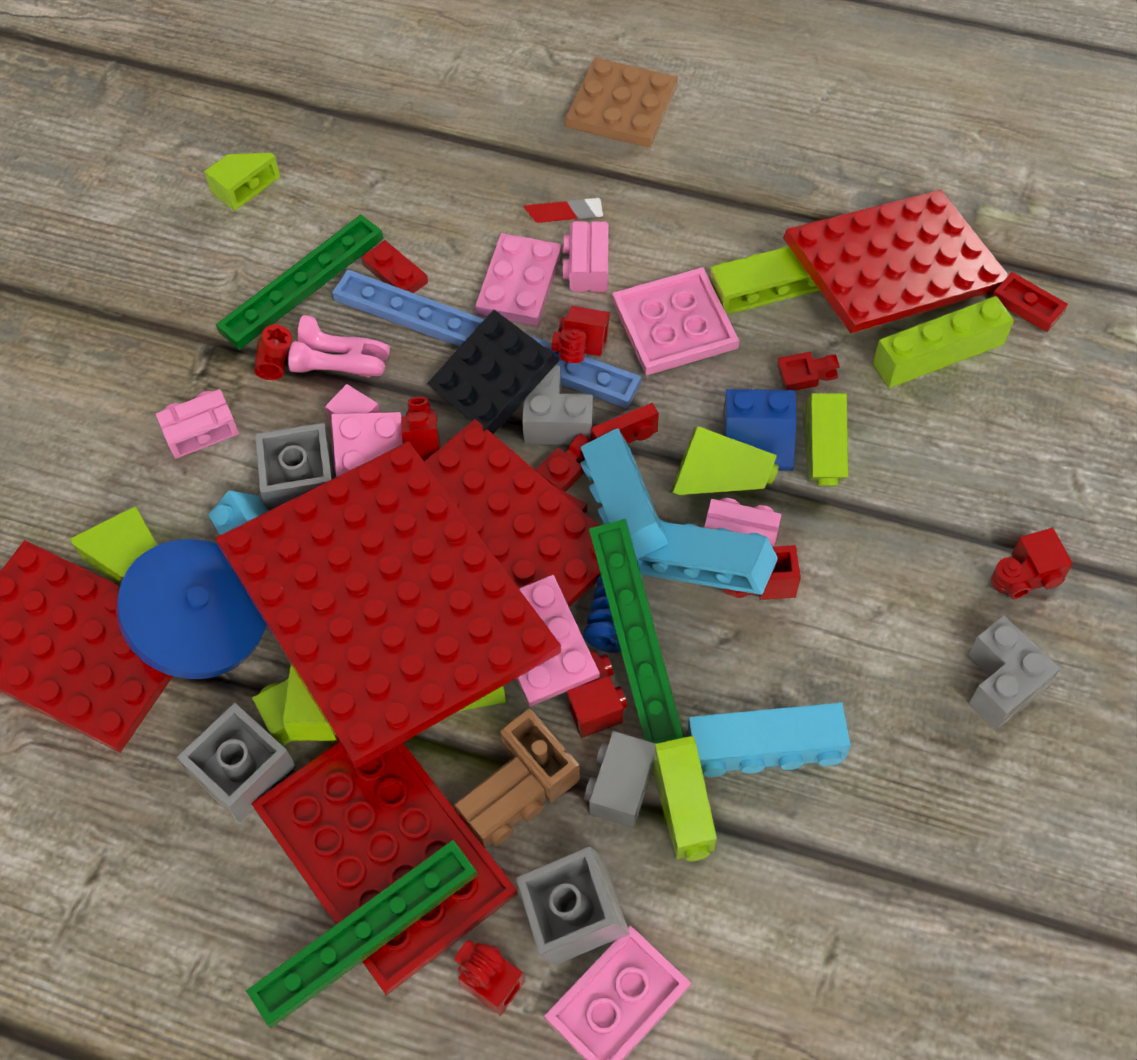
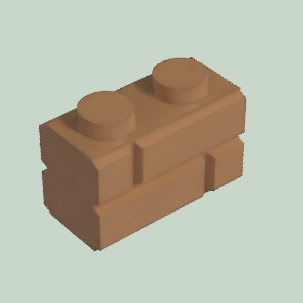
M531 709L526 710L500 731L502 747L512 758L516 756L520 759L529 772L543 786L545 797L550 803L558 799L580 780V765L570 753H566L564 746Z
M515 756L455 802L454 808L486 849L492 843L495 846L504 843L512 835V827L523 818L528 822L538 816L544 809L542 803L546 801L545 790L520 759Z

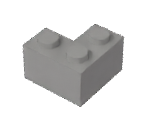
M555 365L524 400L522 421L524 444L571 445L573 440L581 433L591 440L593 395L561 394V366Z
M1003 615L976 638L968 654L989 676L978 686L969 705L997 731L1045 691L1056 677L1060 668Z

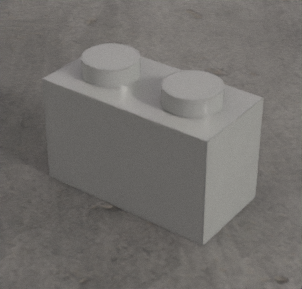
M615 731L612 732L609 744L602 742L596 764L601 765L597 778H590L584 797L585 800L589 801L590 815L635 828L653 770L655 743Z

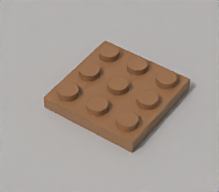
M594 57L567 113L565 127L651 148L678 86V77Z

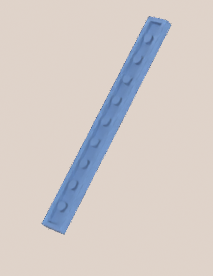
M351 270L346 271L332 292L336 302L458 347L485 320ZM532 337L534 340H536L538 343H540L542 346H544L546 349L552 352L551 343ZM552 352L559 360L556 365L561 366V385L593 395V397L625 409L629 408L641 386L642 376L585 356L583 362L568 363L559 358L558 352Z

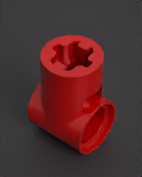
M277 324L267 326L263 330L261 338L257 341L254 373L261 379L278 380L284 375L285 360L292 342V335L284 326Z

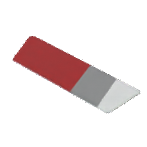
M600 198L524 206V209L536 223L603 216Z

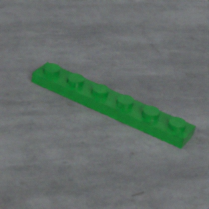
M360 214L216 324L218 332L238 350L242 349L259 336L267 326L277 322L384 239L382 230Z
M622 519L589 528L644 740L657 744L684 738L627 520Z
M452 840L246 990L248 996L266 1024L273 1028L478 876L477 871L454 840Z

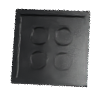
M494 309L427 384L471 422L474 419L483 425V431L488 429L494 434L559 360L552 352Z

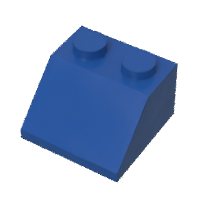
M726 389L723 411L724 436L777 455L774 464L779 465L778 470L793 471L797 422L795 390Z

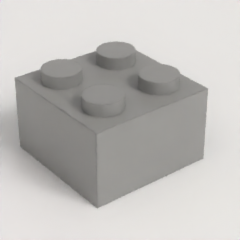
M325 423L255 434L260 493L268 511L335 478L331 443Z
M236 703L231 705L176 757L186 772L239 823L254 809L251 803L277 786L296 767L288 750Z
M591 846L516 878L539 955L554 965H558L630 934L605 859Z

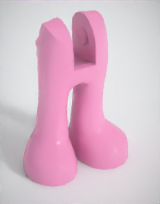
M302 315L298 325V341H294L291 345L288 365L291 372L297 373L311 370H331L357 374L366 378L371 376L378 377L382 376L386 366L383 361L388 359L390 348L389 345L374 339L326 334L321 332L314 317Z

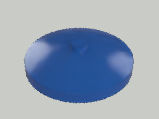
M180 539L162 543L149 549L129 567L121 582L117 596V621L122 636L130 649L150 667L178 678L205 679L219 676L235 669L254 652L266 628L265 621L216 543L209 541Z

